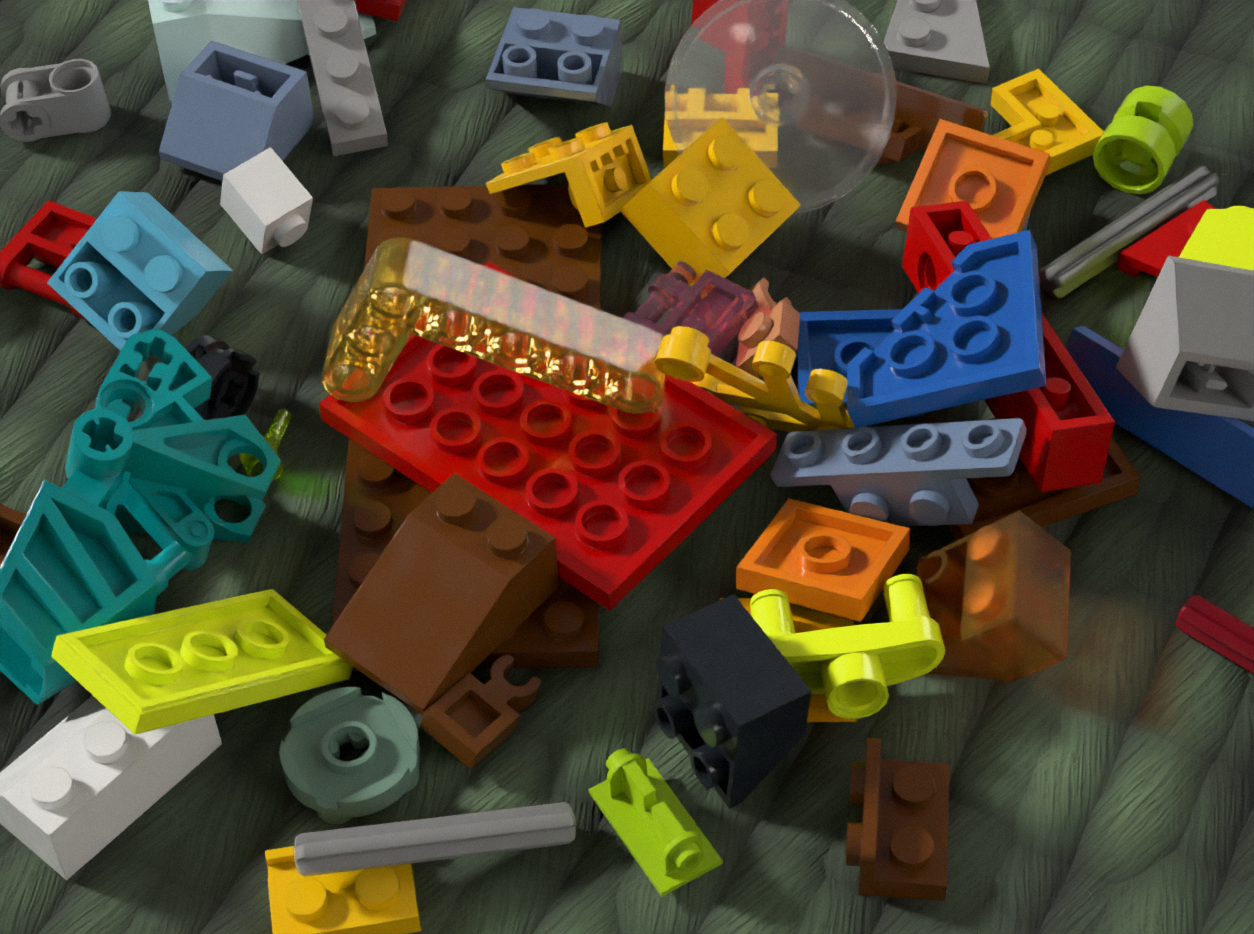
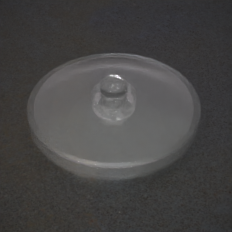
M720 0L708 8L691 25L676 48L670 63L665 86L666 119L671 137L680 155L715 122L723 117L801 204L793 213L798 214L821 208L838 200L868 176L882 156L891 136L896 113L897 88L892 61L883 40L869 20L845 0Z

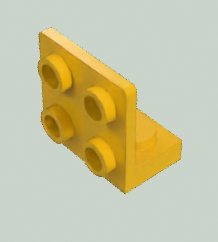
M604 122L577 132L574 139L562 142L560 137H555L529 147L528 153L502 162L501 166L504 173L486 182L489 193L492 194L565 172L569 182L568 190L571 202L580 212L584 226L589 227L606 222L620 213V209L652 179L633 126L629 125L611 131L608 122Z

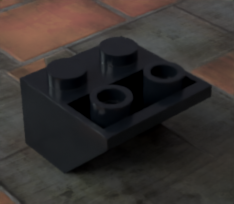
M734 594L662 626L661 654L656 662L659 676L657 701L653 704L656 720L663 733L670 739L677 738L690 755L693 771L700 783L707 789L713 787L728 808L731 809L741 804L805 735L811 690Z

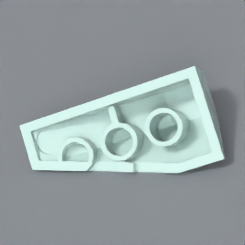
M148 0L170 106H172L180 74L211 40L285 65L309 55L297 0ZM357 12L363 38L366 39L375 35L376 28L372 15Z

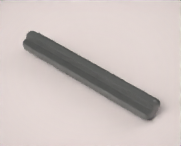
M1206 166L1195 167L1052 261L1039 272L1041 278L1039 286L1041 290L1047 291L1052 299L1064 297L1118 261L1120 252L1202 200L1208 201L1218 192L1216 185L1220 182L1217 174L1211 173Z

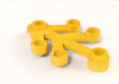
M676 326L672 328L670 335L664 336L661 340L654 362L659 371L672 378L692 382L727 404L740 406V412L768 429L796 432L855 428L843 404L848 380L841 374L831 370H812L806 386L805 396L812 402H815L818 409L810 406L801 400L790 375L796 353L784 344L774 341H762L758 344L752 368L762 375L763 381L711 354V350L707 347L709 338L696 329Z

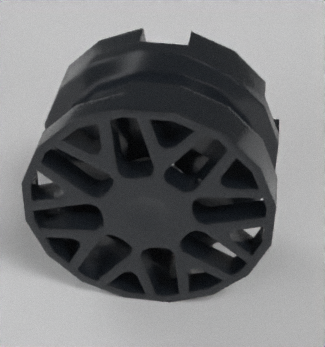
M202 335L192 340L185 349L212 377L210 398L195 407V411L204 420L245 415L258 389L260 373L252 368L257 361L250 354L240 349H231L226 342L215 336Z

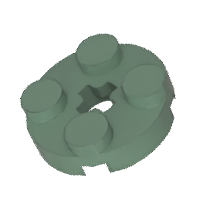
M337 688L310 699L291 718L292 729L287 734L285 743L283 740L281 741L279 751L285 780L292 794L303 805L317 811L318 816L323 821L330 824H342L353 817H362L376 813L396 802L405 793L414 789L418 783L421 749L417 726L408 709L395 697L382 693V700L375 696H363L361 688ZM350 742L355 749L368 747V750L362 754V757L356 760H338L341 757L339 747L345 743Z

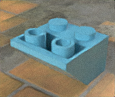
M119 191L47 284L121 351L126 341L134 333L145 332L151 329L162 330L170 335L176 333L200 313L233 270L149 193Z

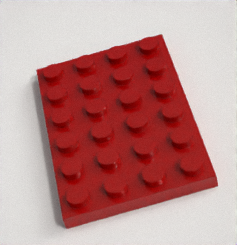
M490 261L319 403L322 421L431 493L455 473L554 536L556 540L559 578L609 611L776 451L777 433L692 382L678 380L662 373L656 368L655 360Z

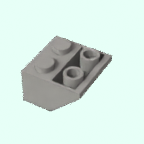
M1174 256L1167 257L1116 365L1120 373L1152 407L1254 421V270Z

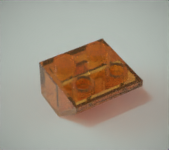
M1017 511L919 559L917 576L922 582L930 618L939 624L946 651L940 664L929 673L1014 682L1067 659L1071 550L1021 511Z

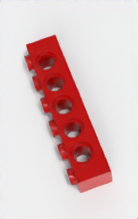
M967 201L911 207L902 267L918 293L925 287L934 291L954 271L951 261L967 245L989 240L992 237ZM1041 312L1047 386L989 398L984 401L996 420L1014 418L1023 420L1027 433L1019 458L1040 492L1101 483L1115 421Z

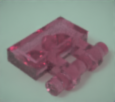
M678 261L668 274H660L648 287L650 295L635 313L627 312L615 326L617 333L615 337L655 360L662 338L670 335L672 328L685 326L704 333L709 338L707 347L711 350V354L718 356L759 306L754 292L709 270H706L695 284L690 286L697 277V274L689 264ZM667 311H671L667 315V317L661 322V324L657 325L658 321L663 317V315Z

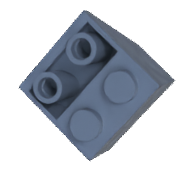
M513 7L487 74L486 88L505 94L611 107L623 72L621 20L601 18L593 15L543 11L536 8Z
M211 40L180 74L159 148L160 159L223 181V174L270 147L283 161L315 123L307 72Z

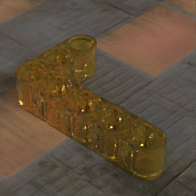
M403 237L383 241L375 249L332 326L321 377L323 388L330 395L349 402L367 400L378 391L411 334L625 412L647 413L655 410L663 402L666 385V374L658 370L654 364L663 338L656 331L416 240Z

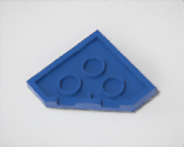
M1030 230L967 245L951 261L954 271L934 291L925 287L891 320L895 330L874 351L864 347L847 364V412L855 428L1047 386L1037 247Z

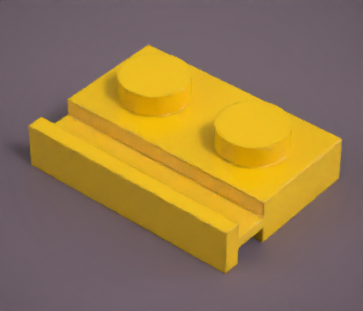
M294 846L265 851L273 934H407L421 931L412 863L304 877L299 875L296 868Z

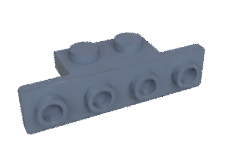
M1014 418L790 432L784 440L770 476L777 487L831 485L846 513L899 526L972 524L979 504L966 478L1004 477L1011 475L1014 472L1027 429L1022 419Z

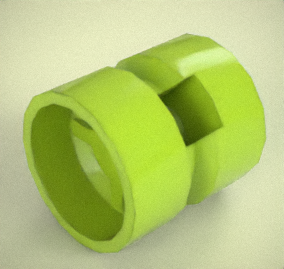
M1143 86L1130 92L1114 115L1112 123L1107 126L1096 144L1093 160L1100 176L1112 187L1130 194L1141 195L1153 192L1159 187L1173 165L1175 157L1179 155L1189 138L1194 125L1192 113L1185 101L1174 92L1157 86Z

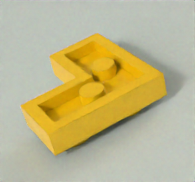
M1039 68L992 88L991 106L1012 126L993 134V136L1050 153L1051 164L1046 175L1093 155L1096 144L1104 131Z

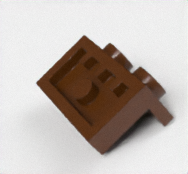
M867 738L865 763L851 762L849 804L863 805L862 823L848 822L845 866L860 867L858 895L945 901L947 889L950 764L880 759L881 738Z

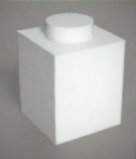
M271 147L223 174L220 205L261 255L277 245L286 247L293 244L307 231L313 197Z

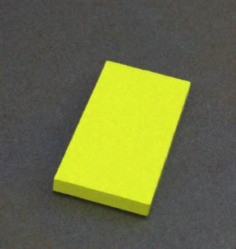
M273 589L56 636L51 655L56 662L134 735L348 680L353 669L352 665L325 647L324 638L327 634Z

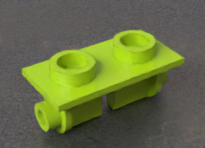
M627 748L619 749L608 757L606 761V767L609 769L607 780L590 788L589 794L661 897L723 864L721 857L649 758L644 759L639 753L632 754Z

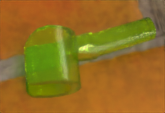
M279 409L266 436H262L279 459L278 449L280 441L292 417L291 413L286 409ZM240 453L239 456L246 475L249 476L252 474V469L259 459L250 454ZM280 462L279 468L273 479L279 478L282 474V462Z

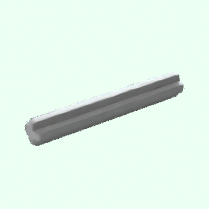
M561 802L301 833L295 837L294 860L299 875L306 877L565 845L575 840L576 819L570 804Z

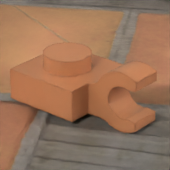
M762 278L744 292L743 301L751 317L745 322L738 334L739 346L736 367L757 378H761L762 375L752 368V363L758 344L762 341H774L790 347L795 352L798 346L801 315L792 307V303L787 297H784L778 303L773 301L768 292L769 281L765 278Z

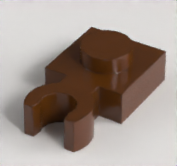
M509 654L498 658L493 663L485 685L469 673L424 712L420 727L470 769L475 767L515 731L520 718V714L517 712L523 711L532 705L541 684V680L536 676L523 686L509 684L505 679L509 676L515 660Z

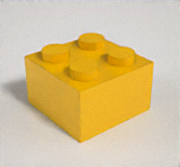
M721 117L630 199L620 211L691 291L700 298L738 267L801 204L729 123Z

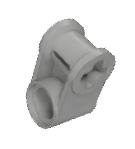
M72 59L53 65L17 68L4 75L1 81V96L6 105L0 112V128L11 139L21 142H32L41 138L73 133L87 134L104 127L111 118L112 112L98 68L92 61ZM23 83V94L19 92V84ZM28 115L32 117L31 126H28Z

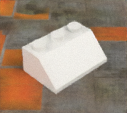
M92 695L0 772V824L65 880H68L222 745L214 714L134 735Z

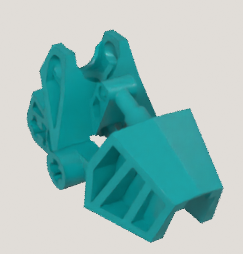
M151 329L145 332L134 333L126 341L99 389L95 408L81 414L74 422L65 463L68 480L62 488L49 481H43L0 566V671L36 705L77 682L73 676L51 657L56 636L153 615L156 597L168 587V580L182 568L194 570L203 566L213 539L248 543L264 512L266 504L261 499L264 498L281 460L246 415L204 420L195 411V407L210 398L212 377L175 337L165 331ZM150 355L161 358V363H156L151 370L147 382L140 381L138 376L142 361H146ZM139 406L143 413L141 418L128 422L130 411L134 412ZM238 453L250 454L259 459L264 471L256 477H247L236 473L228 465L227 460ZM222 498L237 502L248 510L249 517L240 523L225 522L216 514L214 504ZM127 533L149 534L163 551L151 561L148 559L144 560Z

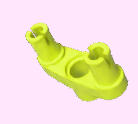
M901 574L888 579L884 584L883 595L890 621L887 623L853 625L795 633L788 595L778 589H768L753 595L750 600L751 616L808 686L811 694H825L828 708L834 715L844 719H860L875 714L886 705L889 697L887 686L927 674L936 668L944 658L946 651L940 627L934 619L930 618L922 582L918 576Z

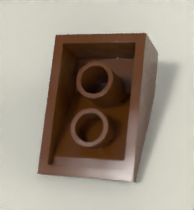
M453 473L408 514L324 638L325 647L414 710L424 715L425 710L467 674L471 673L559 588L555 537Z

